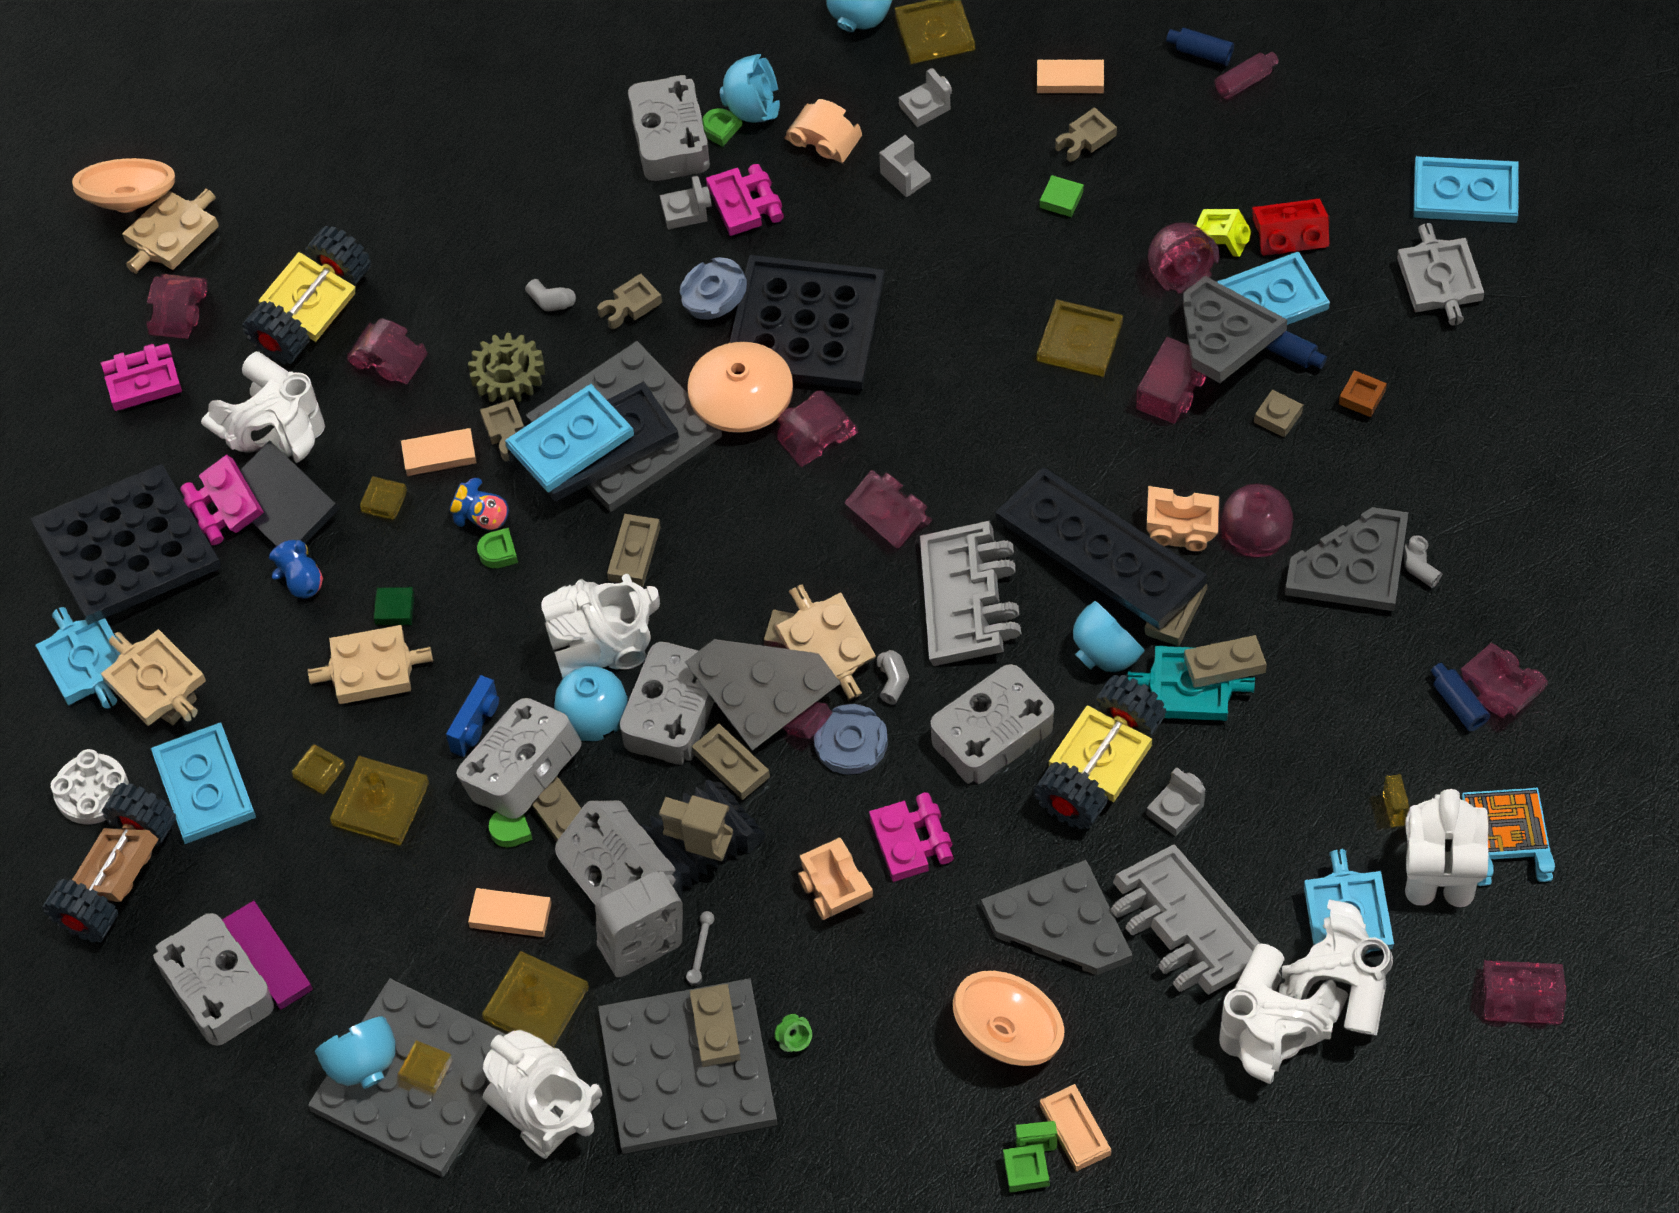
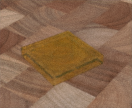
M927 0L895 7V16L911 64L975 50V41L960 0Z
M1056 300L1037 352V361L1104 377L1123 323V315Z

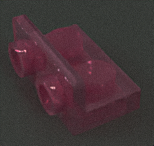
M871 470L845 501V504L893 546L899 549L921 521L929 525L932 519L924 513L927 506L912 493L907 498L899 491L903 485L887 472L882 477Z
M1484 960L1485 1002L1483 1014L1485 1020L1561 1024L1563 1022L1567 994L1563 964Z

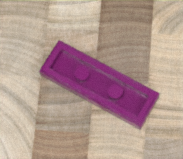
M255 901L250 902L222 919L232 937L239 943L253 967L266 982L272 999L280 1010L313 990L310 982Z

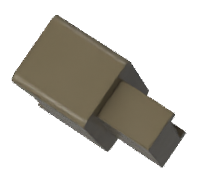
M692 795L689 804L665 797L659 812L664 826L663 835L684 840L685 849L688 852L723 861L733 836V829L726 825L724 820L726 813L729 811V806Z

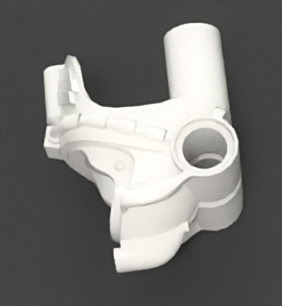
M254 352L248 356L242 367L243 375L253 381L250 387L252 398L237 405L228 404L221 400L211 401L208 413L202 418L201 424L221 439H225L232 450L235 449L244 453L258 452L270 440L287 457L292 456L295 463H298L309 454L314 446L315 438L320 436L325 428L311 381L307 375L293 373V371L288 372L262 353ZM268 425L275 426L264 438L258 441L252 440V431L260 430Z
M624 574L622 576V583L597 585L595 582H586L580 579L576 582V585L563 586L556 592L544 597L541 602L542 611L553 650L570 646V648L555 652L562 678L573 670L584 666H598L600 668L609 666L612 669L618 670L631 669L643 663L646 659L645 649L651 639L647 626L649 616L660 606L658 590L653 586H647V589H643L638 584L632 583L629 574Z
M1447 789L1443 790L1440 795L1435 794V798L1411 806L1410 811L1407 813L1405 826L1407 835L1406 871L1408 878L1405 894L1408 900L1416 905L1431 903L1436 896L1437 887L1442 886L1444 887V897L1448 903L1456 907L1467 906L1474 899L1477 883L1487 877V810L1485 808L1473 807L1468 802L1460 799V793L1457 790ZM1445 839H1453L1450 852H1445Z
M1329 899L1327 909L1331 910L1330 917L1324 918L1323 925L1327 932L1326 938L1314 945L1305 958L1299 959L1291 965L1282 966V978L1285 979V983L1280 984L1279 993L1294 999L1305 1000L1312 985L1319 980H1333L1350 984L1351 991L1344 1028L1350 1031L1377 1035L1386 988L1385 975L1391 970L1393 965L1392 953L1382 940L1369 938L1365 930L1366 924H1364L1362 915L1355 906L1346 902ZM1373 948L1382 950L1384 952V959L1379 966L1369 967L1364 964V956L1368 950Z
M1258 944L1235 989L1229 991L1225 996L1219 1041L1220 1046L1226 1053L1240 1058L1248 1074L1271 1084L1275 1071L1279 1072L1282 1060L1293 1057L1302 1048L1331 1038L1333 1023L1337 1021L1348 998V994L1336 987L1333 980L1324 982L1311 998L1305 1000L1294 999L1276 992L1281 981L1279 970L1284 961V956L1279 950L1270 945Z
M522 1030L512 1031L504 1037L499 1034L492 1040L490 1044L491 1050L488 1052L483 1064V1070L491 1083L484 1091L483 1100L522 1131V1139L536 1154L546 1159L568 1136L575 1132L582 1136H590L593 1133L594 1122L591 1111L600 1103V1098L602 1097L599 1085L593 1084L590 1087L579 1079L562 1051L558 1048H553L545 1043L544 1040Z

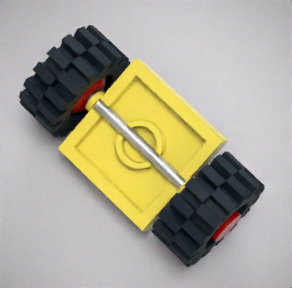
M325 226L306 247V255L300 252L297 253L259 299V305L242 324L244 334L249 335L247 339L256 344L254 347L258 351L260 349L263 350V355L268 358L272 356L276 362L281 361L282 364H291L309 343V339L315 342L319 339L355 295V285L371 267L368 253L362 251L364 247L361 244L357 245L354 242L356 239L352 236L348 238L346 232L343 230L338 232L336 227L329 228Z
M1113 675L1093 703L1095 707L1086 706L1049 760V768L1034 788L1035 798L1041 800L1039 804L1042 808H1048L1047 813L1051 816L1055 814L1058 816L1057 820L1062 823L1067 821L1070 827L1074 828L1077 826L1079 829H1084L1085 827L1088 829L1107 804V800L1115 802L1151 748V736L1166 716V708H1163L1165 704L1162 700H1156L1158 695L1155 692L1150 693L1148 686L1145 684L1142 686L1138 685V680L1134 678L1129 681L1125 675L1120 677Z

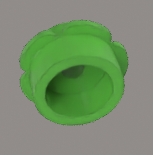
M790 1014L785 1016L782 1022L777 1025L775 1039L779 1042V1047L784 1051H801L811 1042L812 1030L806 1018H799L796 1014ZM794 1029V1034L790 1036V1031Z

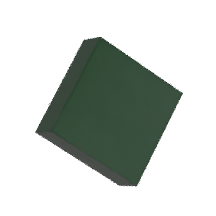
M413 587L377 588L374 612L375 624L412 625Z

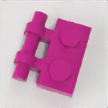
M759 164L751 165L748 168L750 175L742 177L739 169L735 168L706 178L709 192L730 236L762 226L760 214L769 215L773 223L779 222L784 218L781 211L782 203L778 195L773 194L770 188L772 182L768 174L762 171ZM754 191L758 193L760 197L752 199L749 192Z
M168 343L156 347L154 344L144 346L143 351L124 355L123 352L113 355L114 359L101 362L115 411L182 392Z
M225 455L199 475L204 484L202 489L197 491L191 482L185 483L180 488L184 496L183 501L190 512L194 513L199 527L211 545H218L223 541L224 537L220 530L226 525L229 530L237 533L264 513L235 461L228 455ZM214 501L219 511L210 515L206 506Z
M922 793L916 797L919 809L912 813H909L905 801L869 811L871 824L893 882L929 871L926 857L937 855L940 864L950 863L954 859L950 850L952 847L950 836L942 829L939 821L942 815L938 805L932 802L929 793ZM926 826L930 837L920 842L916 829Z

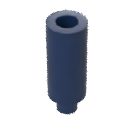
M1182 28L1181 32L1170 29L1166 38V42L1176 45V51L1224 66L1229 64L1234 50V43L1187 28Z
M1285 331L1264 348L1306 369L1310 365L1322 369L1327 360V356L1317 352V345L1288 331Z
M1439 663L1431 669L1432 675L1436 678L1434 687L1467 730L1475 731L1482 727L1489 720L1490 713L1455 669L1447 670L1443 663Z

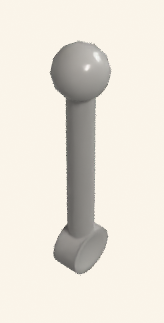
M704 911L700 915L702 926L693 968L686 975L687 982L691 986H697L702 981L700 966L708 929L714 922V915L709 911Z

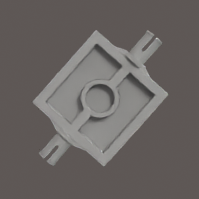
M1427 223L1425 227V224H1422L1418 228L1422 243L1415 247L1399 249L1397 255L1415 313L1444 308L1449 324L1455 325L1456 320L1458 325L1464 320L1459 305L1483 301L1484 290L1466 238L1450 241L1437 240L1432 225Z

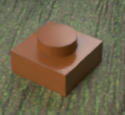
M1354 370L1339 397V405L1371 417L1386 392L1387 383Z

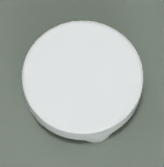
M87 749L80 752L76 758L63 766L52 780L51 790L60 812L66 818L80 824H96L107 820L102 816V809L116 786L120 785V783L128 785L129 782L124 769L115 759Z

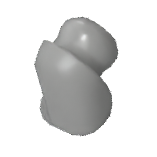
M538 279L531 280L525 287V291L544 311L564 310L567 307L573 306L576 301L573 290L562 287L546 289Z
M1412 536L1409 543H1406L1403 549L1405 569L1433 588L1441 579L1442 573L1427 563V540L1422 536Z
M889 650L880 653L876 662L877 667H881L880 670L886 672L888 677L880 693V698L886 703L896 704L909 680V674L902 656L895 651Z

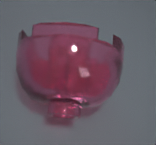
M1176 222L1166 226L1156 234L1148 250V262L1152 274L1164 289L1168 291L1169 289H1175L1178 293L1185 292L1204 276L1210 278L1212 273L1209 270L1212 268L1214 261L1216 264L1219 261V249L1215 241L1204 229L1193 223Z
M1256 483L1245 485L1231 494L1225 502L1220 527L1224 540L1227 543L1229 540L1232 545L1236 546L1237 552L1252 557H1263L1278 552V547L1282 546L1285 542L1287 544L1291 538L1294 519L1290 502L1279 490L1270 485Z

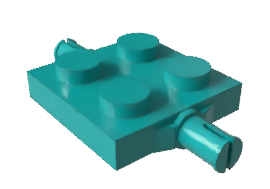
M1155 646V662L1151 668V673L1128 672L1129 681L1134 678L1138 680V685L1142 686L1145 684L1150 688V693L1155 692L1158 695L1156 700L1163 701L1165 704L1163 708H1166V716L1164 718L1227 721L1228 701L1232 691L1254 693L1255 677H1244L1194 688L1184 661V650L1192 649L1190 647Z

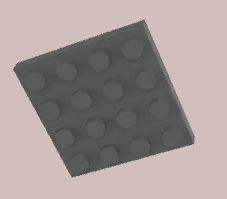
M638 341L526 414L527 423L530 424L589 384H592L607 400L643 381L677 428L679 439L586 486L609 512H612L722 437V430L714 428L700 419L690 404L688 393Z
M390 978L362 1020L364 1022L383 1016L392 1029L395 1038V1057L392 1064L382 1072L385 1079L369 1088L363 1089L361 1083L346 1086L336 1083L327 1075L309 1102L308 1107L311 1112L444 1177L488 1106L483 1100V1094L491 1082L486 1077L483 1064L488 1052L491 1050L490 1044L492 1040L499 1034L503 1037L506 1034Z
M751 978L706 986L712 987L728 984L741 1057L740 1061L702 1067L689 990L598 1006L623 1154L778 1125Z

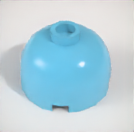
M893 0L826 1L830 14L838 20L837 26L848 32H854L855 29L866 30L881 23L887 15Z
M761 54L737 60L727 70L724 76L723 87L720 88V98L723 105L728 106L730 111L740 120L751 123L775 119L778 116L780 107L779 100L773 102L772 91L778 90L774 71L766 58L759 59Z
M1096 601L1088 605L1076 619L1073 628V639L1080 650L1075 655L1090 670L1096 665L1106 672H1119L1134 664L1145 652L1139 643Z
M584 666L573 670L562 679L556 689L554 708L568 716L581 741H599L604 739L603 735L613 730L615 733L621 729L620 720L628 703V698L621 681L612 672L598 666Z
M383 1016L359 1023L349 1028V1033L340 1038L336 1035L315 1050L322 1068L336 1083L346 1086L361 1083L363 1089H366L385 1079L382 1072L394 1060L395 1038L389 1023Z

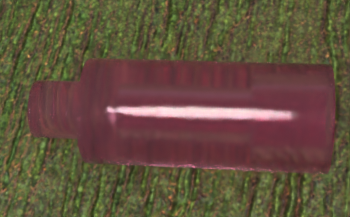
M1270 52L1267 55L1262 53L1254 55L1215 79V86L1218 92L1225 99L1231 98L1270 75L1272 67L1278 64V58L1274 52Z

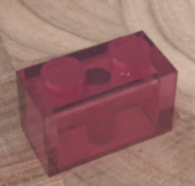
M1166 337L1137 388L1136 409L1174 424L1181 412L1187 413L1193 401L1194 394L1192 392L1196 386L1201 387L1206 379V375L1192 368L1189 345Z

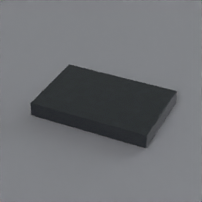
M270 440L240 470L264 512L253 520L252 523L276 546L288 540H301L306 544L340 509Z

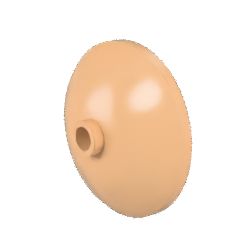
M136 158L116 159L97 163L82 169L74 176L72 183L74 192L86 202L105 209L127 213L147 206L164 196L174 185L175 174L170 166L159 161Z
M752 342L728 343L712 349L697 361L688 379L689 401L695 413L710 426L728 432H749L769 425L786 410L793 392L792 374L785 360L772 349Z
M1000 971L977 972L966 977L954 994L953 1012L963 1034L977 1049L995 1060L1021 1066L1041 1064L1050 1060L1057 1053L1063 1042L1064 1025L1061 1015L1053 1002L1036 986L1018 976Z

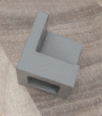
M906 135L879 152L880 173L905 197H908L930 182V173L915 160L914 142Z

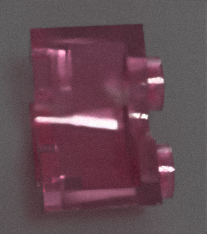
M161 274V277H155L147 303L153 304L151 321H147L149 335L189 339L192 326H196L199 319V308L195 304L199 303L200 299L206 296L207 279Z
M379 319L376 324L369 323L348 353L347 359L357 368L369 369L370 366H375L383 378L408 384L428 353L422 343L416 346L405 336L408 331L406 328L392 321Z
M817 391L798 407L788 408L780 415L778 422L781 427L778 431L777 439L802 467L822 455L823 449L830 443L837 442L840 444L859 431L857 426L833 398L827 396L824 391Z
M1492 642L1461 668L1464 681H1473L1475 687L1480 691L1481 695L1477 697L1488 710L1500 717H1504L1508 713H1512L1513 716L1516 715L1546 689L1548 681L1539 671L1531 670L1530 668L1520 669L1519 661L1513 653L1508 650L1503 651Z

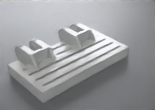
M989 521L920 536L929 660L933 666L1004 652L1003 641L1017 638L1021 634V627L1018 623L1011 621L998 623L1018 617L1019 606L1013 602L999 603L997 579L1012 576L1015 572V563L1006 559L1001 561L994 560L1010 557L1014 550L1013 543L1008 542V540L992 542L994 541L993 527Z
M1175 844L1117 873L1113 883L1122 894L1134 888H1137V890L1115 902L1111 908L1112 913L1117 918H1120L1140 907L1144 909L1139 915L1130 919L1125 928L1131 935L1151 927L1170 950L1184 943V946L1166 955L1158 964L1160 970L1167 974L1189 962L1192 967L1181 973L1173 982V985L1179 992L1199 983L1209 995L1241 977L1256 945L1260 943Z

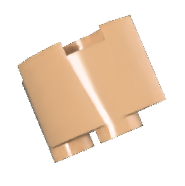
M818 99L815 104L807 103L787 130L785 139L799 147H806L807 144H812L816 146V151L822 157L843 163L862 137V132L858 123L853 127L850 121L843 116L846 112L845 109L833 102Z
M1148 486L1147 531L1150 534V538L1163 546L1186 547L1190 551L1204 550L1207 547V542L1212 540L1218 533L1219 496L1194 493L1188 497H1180L1175 495L1172 489Z
M841 838L799 856L804 871L798 873L799 880L807 894L813 892L816 896L814 904L822 920L873 897L872 888L862 872L857 870L852 856Z

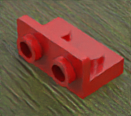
M1320 198L1252 207L1253 221L1260 234V251L1262 255L1318 249L1329 246L1328 214Z

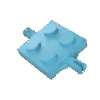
M61 607L59 610L64 618L62 620L56 609L52 613V617L60 629L52 637L36 644V647L64 699L70 705L90 694L96 693L104 708H110L105 696L108 697L112 706H114L117 698L110 687L103 681L101 673L116 662L120 653L109 644V639L112 635L114 637L115 635L106 619L103 618L89 625L85 620L73 622L67 609Z
M1340 849L1339 854L1337 850L1330 852L1334 873L1324 878L1305 880L1303 884L1313 944H1318L1327 936L1323 925L1324 918L1330 917L1331 910L1327 909L1330 899L1355 906L1362 915L1364 924H1366L1365 930L1369 938H1378L1389 949H1393L1394 941L1381 871L1369 873L1349 871L1346 850ZM1378 948L1370 949V950H1368V951L1366 952V954L1369 953V952H1371V951H1379L1380 949H1378Z

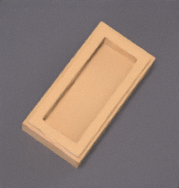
M1037 60V93H1104V60Z
M470 428L401 441L407 476L476 464Z
M476 888L468 920L469 927L544 937L552 904L550 897Z
M1075 1084L1040 1100V1107L1047 1120L1056 1122L1057 1138L1075 1171H1079L1111 1156V1148Z

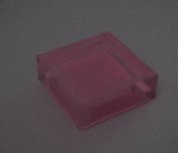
M815 702L783 728L789 735L810 739L830 718L832 711L827 704Z

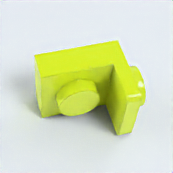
M1203 209L1191 235L1196 244H1226L1233 257H1240L1245 245L1249 242L1251 230L1239 209Z

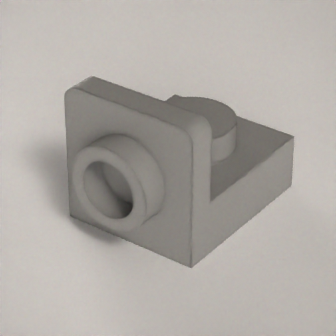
M931 68L926 71V83L900 96L899 106L912 122L919 127L951 109V85L944 76L940 77Z
M698 176L692 177V189L660 195L668 229L707 221L706 207L712 206L708 187L701 188Z
M1175 768L1171 773L1170 783L1147 807L1146 815L1177 836L1204 806L1205 788L1202 782L1195 775L1184 773L1179 768Z

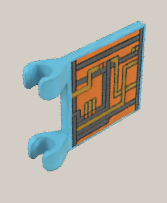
M1538 788L1462 793V800L1468 802L1473 807L1485 808L1488 814V873L1483 881L1477 883L1478 886L1491 885V876L1494 871L1491 859L1534 857L1537 880L1539 882L1552 881L1555 863L1550 852Z

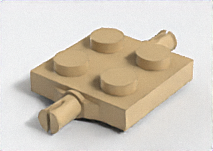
M204 189L194 201H189L168 191L122 233L125 241L139 251L126 263L127 267L137 274L144 265L152 261L162 263L172 270L175 269L219 227L216 217L203 211L216 199L214 194L210 190Z
M803 584L797 586V589L796 587L793 588L789 593L792 595L799 611L793 617L776 625V630L786 649L819 653L841 682L840 685L848 701L858 697L862 692L859 690L852 674L858 667L875 659L876 655L842 593L840 592L825 601L812 603Z
M398 625L329 638L331 647L329 666L308 669L310 684L332 680L336 688L338 702L343 704L411 691L409 676L412 665L433 662L431 647L409 651L404 641L402 626Z
M159 629L145 640L133 645L120 632L115 633L116 638L112 635L109 639V644L120 655L114 664L101 673L103 681L148 726L173 708L186 721L192 720L191 716L194 718L198 710L186 698L206 682L204 674Z

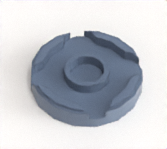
M721 257L713 258V262L706 265L702 262L686 275L680 286V294L682 296V304L689 314L695 318L705 320L718 318L730 312L742 300L746 292L747 279L740 266L733 260Z
M857 704L840 705L833 708L831 713L826 716L824 714L818 721L814 731L815 752L820 761L832 771L846 775L861 774L874 768L883 759L888 746L887 730L883 720L881 721L870 708Z

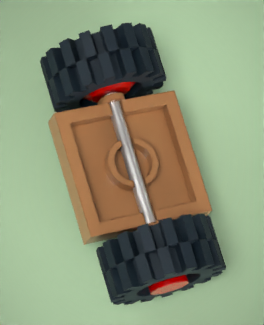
M120 783V785L116 786L102 809V816L104 819H108V823L111 826H116L117 829L104 828L72 880L69 879V881L61 879V881L57 882L42 906L43 912L49 916L52 922L59 923L57 926L62 929L66 928L70 934L74 936L77 934L83 940L88 938L90 942H102L118 916V910L114 909L115 906L107 901L121 902L123 897L130 892L135 877L142 866L150 859L152 849L155 845L159 846L176 820V814L172 813L174 810L171 807L165 806L167 803L164 800H158L156 798L157 795L152 792L150 794L146 793L145 789L140 786L137 789L134 784L128 783L126 785L125 783Z

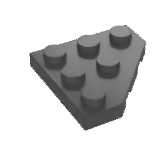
M1204 276L1183 292V309L1192 368L1219 383L1287 330V319L1207 276Z
M1372 507L1362 513L1360 519L1347 527L1342 525L1321 538L1319 544L1306 552L1301 550L1291 556L1285 595L1394 611L1409 512Z
M714 639L685 661V664L751 750H754L841 683L819 653Z
M1087 860L981 899V907L997 939L1008 943L1015 941L1031 947L1035 953L1060 962L1062 959L1082 966V970L1095 975L1132 962L1133 955Z

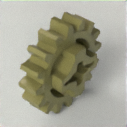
M506 333L504 340H500L497 335H493V343L480 342L482 351H473V361L468 362L472 386H477L480 396L488 393L490 402L496 400L497 397H502V401L506 402L509 400V397L514 396L515 400L520 402L523 392L530 396L534 394L532 385L541 386L540 375L545 374L542 352L536 349L534 341L526 344L524 335H520L516 340H512L511 334Z

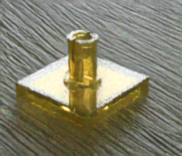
M359 756L330 817L331 823L336 827L401 845L429 784L428 777L424 774Z
M520 951L482 1015L485 1021L508 1032L522 1030L554 1047L588 990V983L579 977Z

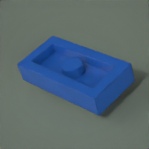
M480 675L451 724L446 736L452 753L464 757L470 746H475L479 741L482 725L488 716H493L499 704L494 680Z

